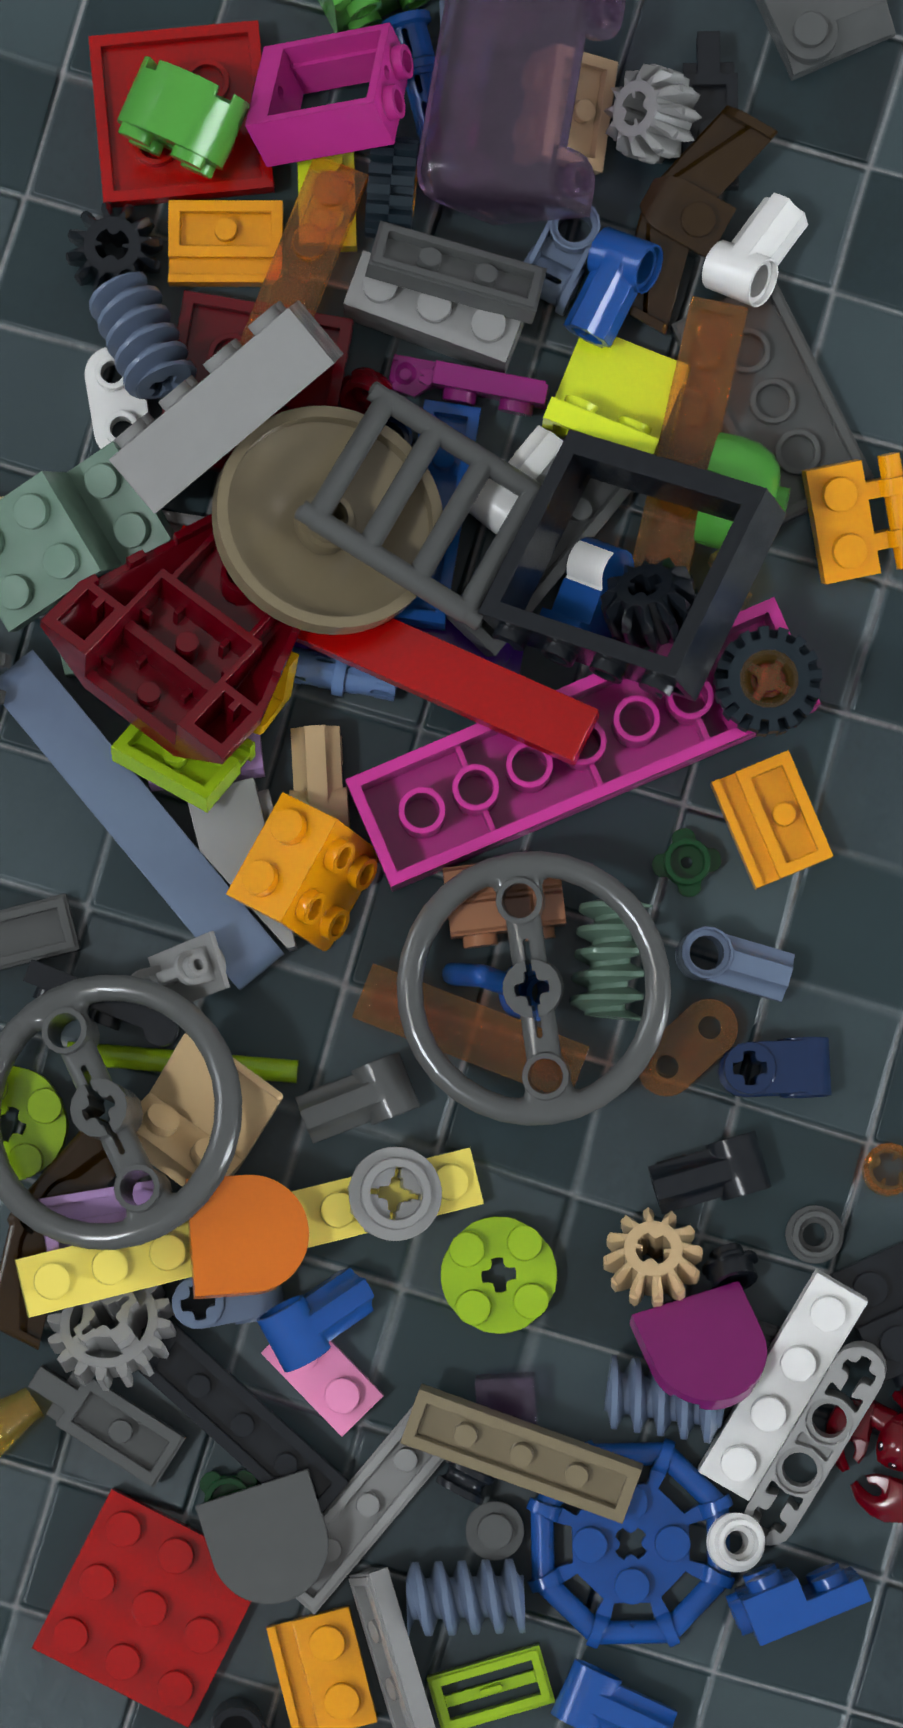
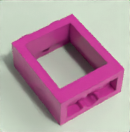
M390 22L265 46L245 127L265 165L272 167L393 145L399 119L405 116L404 95L407 80L412 78L414 72L410 49L406 44H400ZM370 82L367 97L301 109L304 94Z

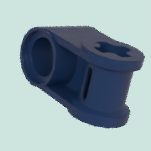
M794 1037L778 1039L777 1041L738 1044L727 1051L719 1061L717 1071L719 1081L727 1092L738 1097L780 1096V1098H815L832 1096L829 1037ZM744 1055H748L751 1065H759L760 1074L751 1078L749 1085H745L743 1075L734 1074L733 1065L743 1061Z

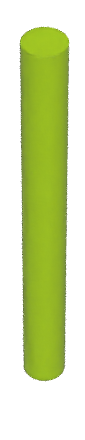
M68 1041L67 1047L72 1046L75 1042ZM98 1044L97 1046L107 1068L162 1072L174 1050L110 1044ZM232 1055L233 1058L265 1081L297 1083L299 1060Z

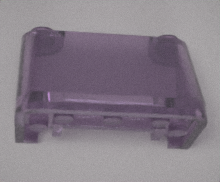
M445 0L417 160V179L423 193L437 203L491 225L590 217L595 188V174L587 157L567 146L585 40L589 39L599 42L614 38L620 31L623 22L626 0Z

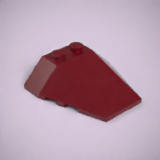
M212 514L173 533L172 540L147 553L142 549L126 557V563L100 577L93 574L79 581L40 620V627L86 690L173 756L223 764L260 725L301 631L274 619L262 611L237 587L222 563L213 535Z

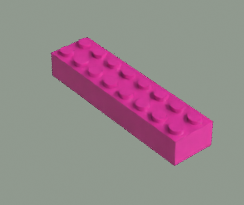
M775 597L738 613L696 702L671 694L670 697L663 695L659 699L641 689L638 682L623 678L621 684H615L595 674L557 689L556 691L599 709L600 713L575 766L477 723L345 779L392 892L443 871L445 867L457 865L757 737L755 732L747 730L745 733L737 729L738 725L731 719L728 721L724 717L720 703L717 704L714 694L716 691L713 679L717 663L725 648L731 641L734 642L740 634L747 630L749 632L756 631L758 627L769 626L770 630H778L779 627L788 629ZM673 644L661 645L656 654L667 657ZM761 660L748 668L745 675V686L748 693L756 701L775 703L787 695L790 688V678L786 669L780 663L772 660ZM819 699L810 713L815 712L821 704Z

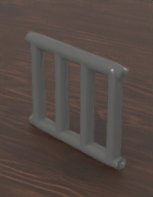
M376 381L371 385L368 392L367 400L371 404L313 501L311 503L305 501L303 505L299 506L294 518L308 526L310 530L454 620L476 631L481 627L484 617L478 611L541 487V483L399 393ZM391 416L420 434L361 534L334 517L332 513ZM439 447L469 465L411 565L382 547V544ZM490 478L517 495L518 498L460 596L433 579L432 575L487 480Z

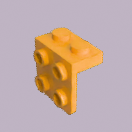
M282 792L226 895L280 923L314 947L327 951L334 941L338 940L346 931L350 912L361 892L373 882L379 860L373 846L341 821Z

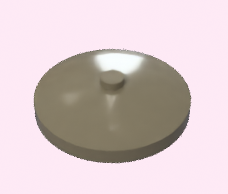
M299 407L281 412L267 419L235 447L220 472L212 501V527L216 547L222 563L237 587L251 602L274 619L303 631L328 635L352 634L375 628L400 614L417 597L294 518L299 506L303 505L305 501L310 503L313 501L364 416L360 412L341 407ZM385 425L332 515L362 534L411 451V445L398 433ZM428 468L382 544V547L411 565L443 511L437 486Z

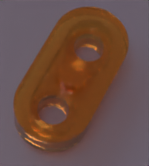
M703 999L689 1006L664 1029L656 1052L645 1070L638 1077L644 1088L655 1095L663 1097L677 1095L688 1088L734 1044L738 1034V1022L734 1012L725 1003L715 999ZM712 1017L718 1021L720 1032L717 1037L706 1039L699 1033L698 1025L702 1018ZM670 1056L676 1061L678 1069L672 1078H663L657 1073L656 1062L660 1057Z

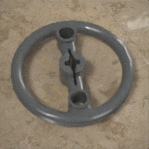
M544 851L512 852L488 858L461 871L442 885L423 906L409 929L400 955L397 975L398 1011L404 1035L416 1060L430 1079L450 1098L477 1114L500 1122L525 1126L553 1125L581 1118L604 1107L626 1091L645 1070L659 1046L667 1024L671 1000L670 966L664 943L652 917L638 898L618 879L597 866L569 855ZM547 878L559 879L580 886L599 897L614 910L629 929L639 950L644 969L645 999L643 1013L633 1040L624 1055L606 1074L582 1089L574 1088L571 1081L570 1066L561 1054L555 1008L559 1006L564 996V981L558 969L547 960L541 914L545 908V895L542 886ZM518 884L530 886L537 898L534 911L529 916L523 918L512 916L505 905L507 892ZM487 887L494 889L498 912L506 920L513 967L508 970L503 980V995L506 1004L515 1013L520 1015L527 1060L522 1070L525 1092L521 1098L507 1097L488 1090L467 1078L455 1067L439 1047L429 1026L424 1007L423 978L426 960L433 940L443 923L460 904ZM526 939H528L530 946L532 971H535L538 980H547L549 983V992L540 994V1004L537 1005L541 1020L542 1037L538 1033L535 1005H532L530 996H520L518 991L519 984H524L528 981V972H530L525 946ZM540 1059H551L561 1067L563 1080L560 1087L553 1092H543L537 1089L532 1082L531 1070Z
M95 975L74 979L49 989L26 1004L6 1024L0 1033V1200L15 1217L34 1231L63 1244L85 1249L117 1250L142 1245L168 1234L188 1221L208 1202L224 1179L235 1155L241 1131L242 1094L239 1074L229 1047L217 1027L197 1006L174 990L151 980L128 975ZM103 1001L128 1002L143 1005L164 1014L178 1024L194 1041L206 1062L212 1080L215 1100L214 1123L209 1144L199 1166L177 1193H172L171 1183L165 1174L153 1169L137 1135L143 1118L140 1100L132 1091L112 1081L97 1049L100 1039L99 1029L94 1020L89 1018L88 1007L93 1003ZM78 1020L81 1026L80 1037L72 1046L64 1048L61 1042V1033L68 1023ZM38 1032L42 1033L43 1041L47 1047L61 1055L77 1089L71 1099L70 1106L73 1123L79 1131L101 1141L117 1176L114 1184L115 1197L119 1204L126 1209V1217L123 1221L89 1223L68 1218L51 1210L27 1190L20 1182L9 1162L1 1130L2 1097L7 1078L17 1057L29 1040ZM104 1099L115 1104V1106L108 1110L109 1124L98 1119V1117L105 1113ZM150 1175L154 1184L153 1194L147 1202L137 1205L132 1195L133 1187L140 1178Z

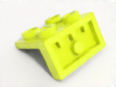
M579 337L555 397H551L543 416L542 427L553 432L561 439H565L570 429L655 455L688 375L689 367L682 362L619 337L615 338L611 348L595 346Z

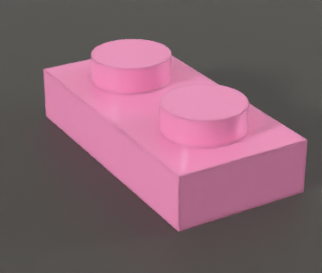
M332 1340L329 1341L331 1348L325 1354L291 1372H284L269 1344L261 1354L341 1437L384 1396Z

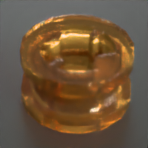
M894 1143L880 1144L873 1148L865 1157L862 1165L863 1180L867 1187L875 1194L885 1197L896 1196L903 1192V1171L897 1175L898 1184L895 1186H886V1178L878 1182L873 1175V1169L881 1164L879 1157L881 1154H893L892 1162L900 1158L903 1163V1146Z

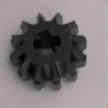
M104 202L101 206L104 218L96 220L92 213L83 211L81 219L88 230L70 229L68 232L69 241L78 247L66 253L68 265L80 267L74 276L79 286L88 285L94 281L93 292L104 282L121 274L139 271L153 274L159 273L161 270L160 261L151 255L163 250L162 239L157 236H149L155 227L153 220L149 216L135 221L136 210L134 205L126 204L122 208L119 217H116L111 203ZM110 243L117 248L123 246L125 256L119 260L113 255L107 256L104 247Z
M646 557L642 565L635 568L624 565L623 576H614L607 579L608 589L600 596L602 601L601 610L609 633L615 640L641 649L649 646L654 653H657L661 645L667 643L674 644L697 597L698 589L696 588L693 576L689 574L686 566H675L670 557L661 560L657 564H653Z

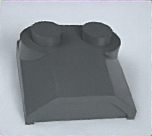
M755 0L791 81L890 39L896 34L886 0Z

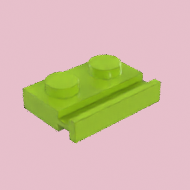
M132 724L128 726L111 746L112 761L206 813L241 774V767L246 761L251 762L256 756L255 742L247 738L223 764L175 757Z

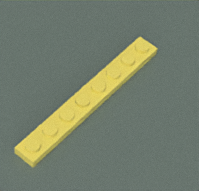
M470 1148L426 1158L435 1168L442 1187L441 1206L437 1216L484 1204ZM395 1169V1176L391 1178L389 1186L371 1189L370 1193L378 1194L379 1198H384L388 1201V1210H391L390 1219L393 1218V1212L396 1211L398 1203L408 1201L409 1199L418 1200V1195L409 1194V1191L400 1188V1179L397 1178L398 1169ZM351 1177L291 1191L301 1203L308 1220L309 1242L307 1248L367 1233L350 1213L347 1188ZM188 1221L168 1234L138 1246L117 1250H97L68 1246L16 1259L15 1265L28 1318L192 1277Z

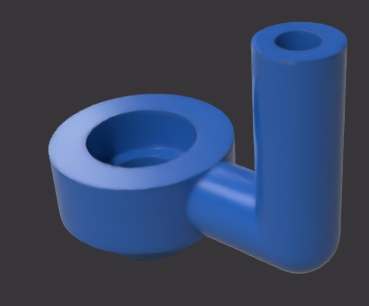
M451 962L445 965L442 971L445 983L454 986L480 987L498 993L504 1011L510 1017L520 1020V1015L515 1013L506 1004L503 995V980L508 970L505 972L485 964ZM529 963L528 981L524 984H519L518 991L520 996H530L532 1005L536 1007V1020L541 1021L537 1005L540 1004V994L549 992V983L547 980H538L535 971H532L531 963ZM537 984L538 995L536 1000L534 1001L532 997V989L533 986Z

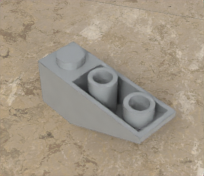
M253 777L233 782L208 813L188 803L199 850L229 885L232 884L274 808L269 789L258 791ZM253 910L289 952L298 950L295 936L298 935L280 923Z

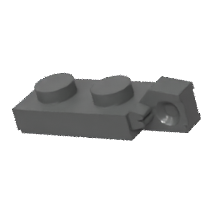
M42 1364L29 1382L28 1387L53 1402L46 1415L57 1422L55 1425L154 1488L186 1439V1436L112 1388L109 1391H103L96 1378L93 1377L84 1386L76 1378L75 1370L66 1379Z

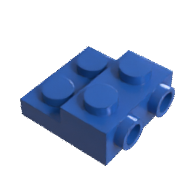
M838 1562L825 1565L808 1573L806 1578L809 1584L804 1586L800 1585L798 1578L789 1567L780 1570L777 1569L775 1563L766 1564L744 1574L742 1577L745 1584L734 1588V1593L725 1596L742 1636L752 1633L760 1646L872 1601L863 1578L851 1566L840 1569Z

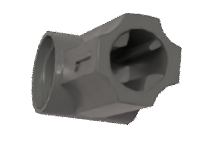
M399 1052L358 1067L351 1071V1076L333 1083H327L295 1097L313 1144L368 1122L375 1125L420 1107Z

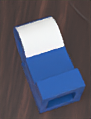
M585 537L579 540L569 554L567 576L562 581L552 610L542 607L539 615L612 638L601 610L602 601L600 596L608 589V578L623 576L624 565L634 567L632 554L625 549L593 537Z

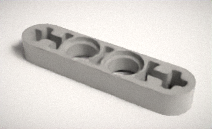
M853 1341L844 1345L837 1353L751 1499L748 1501L744 1514L751 1516L760 1524L762 1514L756 1508L769 1509L779 1492V1488L769 1486V1483L774 1481L778 1487L789 1494L780 1513V1519L786 1524L782 1526L779 1523H773L769 1529L760 1525L764 1532L765 1545H778L785 1542L793 1534L881 1389L887 1372V1363L882 1351L874 1344L867 1341ZM861 1356H864L871 1360L869 1371L875 1377L871 1380L863 1376L858 1381L851 1395L852 1398L862 1400L860 1405L856 1406L845 1393L828 1389L827 1387L830 1383H834L841 1391L850 1373V1367L844 1362L848 1359L856 1363L860 1360ZM823 1404L837 1405L844 1411L847 1424L840 1432L835 1434L822 1432L814 1423V1411ZM793 1453L807 1454L814 1460L817 1466V1474L812 1480L807 1482L793 1481L784 1470V1460ZM792 1496L802 1498L801 1502L797 1503Z

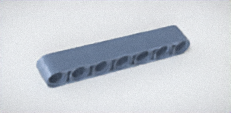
M33 649L0 675V689L6 691L3 704L195 938L214 931L219 949L226 960V974L239 990H242L284 955V952L245 905L226 895L229 886L134 772L112 761L111 743Z

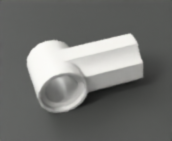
M773 193L771 197H764L732 242L721 240L709 251L702 269V283L705 288L753 307L763 305L775 288L778 277V265L808 226L805 212L796 207L790 198Z
M538 425L519 449L516 450L508 463L542 485L563 440L553 432ZM489 478L469 513L493 533L497 534L518 496Z

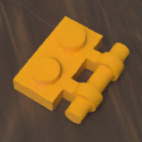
M900 452L878 455L877 459L881 477L866 481L862 460L859 459L801 470L821 583L831 584L880 574L878 550L893 548L896 569H903V469ZM884 497L889 528L874 531L869 500Z

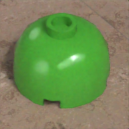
M719 432L707 471L767 488L784 512H786L790 488L780 486V465L774 454L757 441L736 434ZM698 511L694 531L695 543L720 549L733 522Z

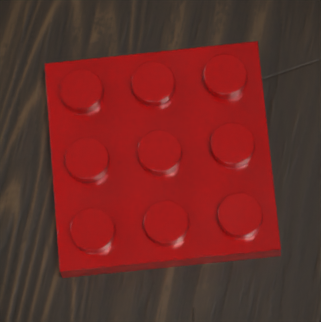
M258 20L88 36L103 203L110 202L112 208L124 207L126 204L140 206L169 203V200H203L275 193L273 166L267 167L247 131L245 127L247 115L223 169H215L211 179L182 167L180 161L170 156L172 150L163 148L159 157L130 144L128 138L118 133L121 124L116 121L145 56L151 57L157 65L159 60H162L219 85L217 95L231 101L235 94L250 104L262 56Z
M113 1487L32 1649L189 1728L251 1601L236 1595L220 1579L213 1565L203 1532Z

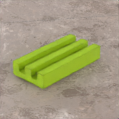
M539 1643L427 1675V1682L440 1728H469L555 1703ZM532 1661L534 1668L532 1670L446 1695L443 1694L441 1686ZM538 1682L540 1692L450 1718L449 1707Z

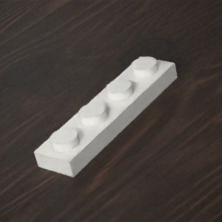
M817 1268L815 1269L767 1349L766 1364L759 1382L747 1398L733 1406L699 1463V1473L747 1501L751 1499L868 1303L867 1297Z

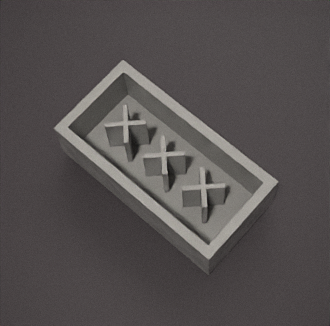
M280 300L272 305L248 326L249 330L254 334L251 340L243 346L237 338L226 344L203 364L210 373L206 378L198 383L191 375L158 402L165 410L160 417L154 420L147 412L114 439L121 450L113 455L109 461L154 514L343 355V352L300 300L288 308Z

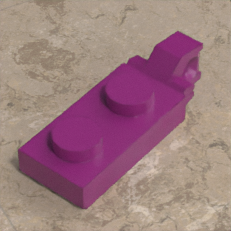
M394 354L389 375V381L395 392L414 399L428 390L439 389L443 390L442 400L475 406L477 397L500 401L498 410L501 412L532 417L533 408L546 410L549 395V385L543 380Z

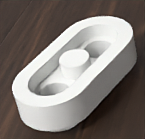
M106 347L96 351L90 357L85 367V383L94 437L100 449L116 438L112 435V428L117 422L127 421L133 424L147 412L149 413L147 399L131 396L123 385V377L116 383H108L103 379L105 369L115 365L114 358L109 354Z

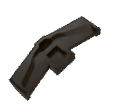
M727 105L681 154L680 158L661 177L653 180L639 205L641 214L635 236L661 246L663 264L659 277L653 287L644 294H637L628 315L666 335L689 250L706 259L711 248L719 242L737 208L718 197L778 134L777 130L744 111Z
M98 1117L99 1120L104 1121V1122H106V1123L109 1124L108 1121H106V1120H104V1119ZM79 1131L28 1191L38 1200L39 1198L105 1188L116 1174L101 1141ZM10 1212L7 1218L9 1229L0 1262V1331L38 1350L47 1313L28 1318L15 1260L46 1252L44 1235L34 1231Z

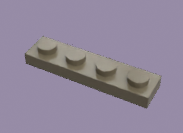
M422 1383L400 1442L409 1447L623 1524L643 1467V1463Z

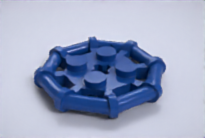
M664 1438L662 1442L593 1443L592 1439L585 1441V1443L643 1463V1466H650L647 1482L637 1483L623 1524L583 1509H579L575 1514L561 1506L563 1502L541 1494L536 1498L530 1497L526 1509L530 1510L532 1579L527 1582L532 1593L538 1592L586 1639V1646L597 1649L599 1645L668 1643L670 1648L680 1644V1636L726 1588L731 1590L736 1578L731 1576V1572L718 1567L710 1558L708 1551L707 1564L690 1559L691 1543L689 1538V1524L706 1520L708 1534L713 1522L720 1516L729 1513V1507L734 1505L729 1493L723 1494L704 1475L699 1473L698 1469L675 1448L676 1442L668 1438ZM666 1473L676 1480L698 1503L682 1511L659 1489ZM554 1522L571 1526L572 1561L556 1566ZM624 1528L627 1532L632 1533L639 1528L646 1534L641 1541L645 1549L641 1556L636 1557L630 1553L623 1558L616 1553L620 1546V1542L616 1537L619 1530ZM730 1534L726 1538V1547L729 1551ZM685 1572L701 1580L669 1612L661 1597ZM578 1574L602 1597L594 1614L563 1582ZM614 1603L630 1605L650 1603L655 1620L610 1621Z

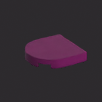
M739 1281L631 1315L629 1325L648 1367L660 1388L670 1396L674 1394L687 1402L699 1405V1408L704 1410L724 1409L736 1405L747 1398L762 1376L767 1359V1344L760 1324Z

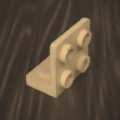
M186 1033L182 1036L153 1088L141 1101L143 1118L142 1124L137 1131V1135L150 1163L182 1187L185 1185L186 1179H190L199 1166L209 1144L214 1123L215 1102L212 1080L206 1062L194 1041ZM235 1058L233 1060L239 1074L242 1094V1121L235 1155L225 1176H233L240 1169L283 1099L280 1091Z

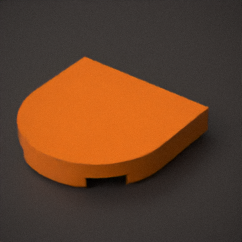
M260 1175L224 1177L208 1202L188 1220L194 1299L263 1294L276 1289L296 1272L307 1251L309 1226L301 1203L288 1188L271 1178Z

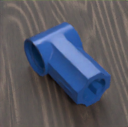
M611 227L603 228L591 244L587 258L589 275L563 324L567 330L590 344L601 348H611L637 294L648 292L659 277L663 264L661 246Z
M351 1268L338 1271L306 1294L294 1296L275 1305L257 1318V1322L284 1372H291L325 1354L331 1348L329 1341L373 1312L372 1299L374 1294L365 1278L359 1277Z
M575 1658L550 1713L557 1719L575 1728H673L678 1712L670 1706L622 1685L623 1681L612 1673L589 1662Z

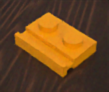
M169 200V287H283V200Z
M789 750L710 783L754 890L833 857V853Z
M350 1605L267 1626L266 1630L291 1728H357L378 1722Z

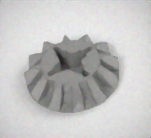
M386 1147L369 1154L356 1166L347 1188L350 1213L356 1218L365 1232L386 1241L407 1240L424 1232L436 1218L442 1200L441 1182L433 1165L418 1152L404 1147ZM395 1169H398L397 1178L400 1179V1188L409 1191V1194L418 1195V1200L409 1199L408 1201L398 1203L396 1211L393 1212V1218L390 1219L391 1210H388V1201L384 1198H379L378 1194L370 1193L371 1189L389 1186L391 1178L395 1176Z

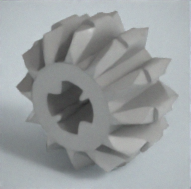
M643 64L640 71H625L624 87L611 88L616 99L613 106L604 110L613 119L607 128L606 134L612 137L614 141H617L616 150L622 152L626 157L638 159L648 164H662L665 158H680L681 142L695 141L690 129L693 122L702 118L696 110L692 109L697 103L700 94L694 91L692 87H689L690 79L679 71L667 69L657 64Z

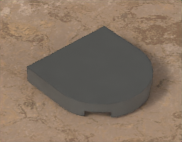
M308 1468L195 1506L215 1570L223 1583L241 1598L259 1604L287 1602L306 1592L320 1576L328 1555L329 1537Z

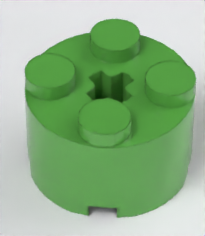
M145 56L116 120L121 124L118 133L128 138L130 144L159 157L163 148L172 150L170 156L180 161L182 167L211 179L215 169H223L250 104L235 94L231 101L217 95L219 85L162 60H159L157 65L151 57Z

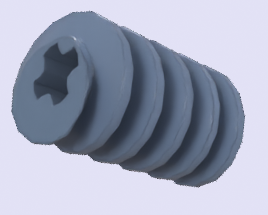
M139 271L121 274L104 282L93 292L89 300V311L98 324L99 333L106 340V348L114 358L116 370L123 377V385L126 391L131 396L139 399H157L165 397L191 375L195 378L197 368L191 360H186L188 349L183 342L178 341L180 334L178 328L174 323H169L171 313L165 305L161 304L163 296L161 291L156 286L147 285V276Z
M611 1355L604 1400V1411H607L611 1429L617 1430L625 1414L631 1416L634 1432L641 1433L648 1418H654L657 1436L663 1437L671 1422L674 1421L677 1422L680 1439L687 1440L693 1427L700 1425L703 1442L710 1444L717 1429L721 1428L725 1408L704 1410L700 1409L699 1405L687 1402L674 1394L670 1396L660 1388L651 1371L648 1372L647 1376L643 1375L639 1358L632 1357L622 1373L620 1372L617 1355Z
M482 1559L477 1575L473 1577L466 1560H458L453 1577H448L442 1561H435L429 1578L424 1577L419 1562H411L406 1576L408 1637L414 1620H419L425 1636H433L438 1619L443 1620L448 1635L454 1636L457 1634L462 1618H466L472 1635H479L486 1617L490 1618L496 1634H503L508 1617L514 1618L519 1633H526L524 1575H519L513 1559H505L499 1576L495 1575L490 1560Z

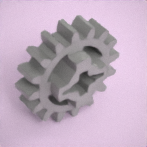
M162 1285L62 1309V1313L48 1315L47 1322L51 1329L56 1332L48 1338V1342L54 1353L60 1354L57 1360L66 1373L75 1370L76 1378L84 1386L96 1376V1380L103 1391H109L113 1378L117 1377L121 1378L127 1388L132 1387V1373L140 1370L149 1377L152 1376L154 1371L149 1362L153 1356L167 1359L169 1356V1352L161 1340L176 1337V1329L172 1322L168 1320L174 1315L172 1304L169 1298H163L166 1293ZM82 1315L81 1323L78 1324V1321ZM113 1322L116 1327L110 1330L107 1325ZM146 1327L145 1333L141 1338L142 1329Z

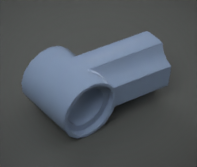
M707 926L695 929L681 938L675 953L678 968L686 977L692 980L708 981L779 1003L782 1002L788 988L795 958L793 953L728 935L715 927ZM698 938L708 939L717 947L718 961L711 970L700 969L691 961L690 947L693 941Z

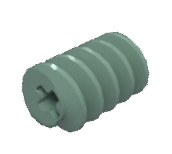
M596 899L581 903L578 911L593 919L594 923L579 926L576 929V935L591 942L592 945L575 950L574 958L588 965L589 969L574 972L571 980L586 988L587 992L569 997V1004L583 1011L585 1016L640 1021L641 1016L626 1009V1004L644 999V993L628 986L630 980L644 977V969L631 963L632 957L640 955L629 929L617 913L604 901ZM641 902L645 909L653 907L651 904Z

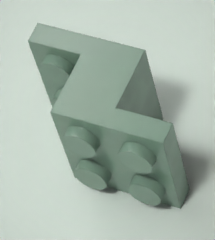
M112 441L68 472H39L0 499V618L8 632H18L51 610L79 581L93 574L100 577L125 564L126 557L142 549L147 553L173 539V533L175 532L162 510L160 509L154 514L109 461L113 455L121 450L115 441Z

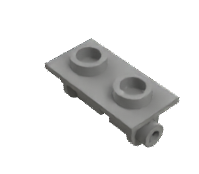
M214 931L148 957L150 967L135 971L131 975L151 980L172 989L190 1002L230 987L226 974V960L219 949Z

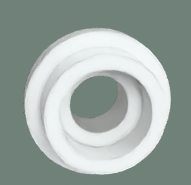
M737 1512L727 1513L717 1518L709 1528L706 1539L707 1551L712 1561L721 1569L730 1572H744L753 1568L760 1561L765 1550L764 1532L760 1524L751 1516ZM733 1531L739 1532L742 1537V1546L735 1553H731L726 1547V1538Z

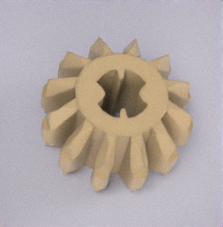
M647 1207L643 1211V1223L640 1224L633 1218L625 1215L621 1219L623 1233L610 1232L607 1236L606 1246L611 1252L603 1257L604 1270L615 1273L611 1278V1288L615 1292L630 1288L629 1302L634 1307L642 1301L644 1295L652 1296L653 1307L663 1305V1295L666 1293L674 1300L680 1301L685 1298L683 1284L696 1285L699 1281L700 1271L695 1265L702 1261V1247L691 1244L695 1238V1230L691 1225L675 1229L677 1216L673 1211L667 1213L662 1222L654 1221V1212ZM648 1253L652 1258L643 1262V1255ZM663 1256V1262L660 1264L654 1260Z

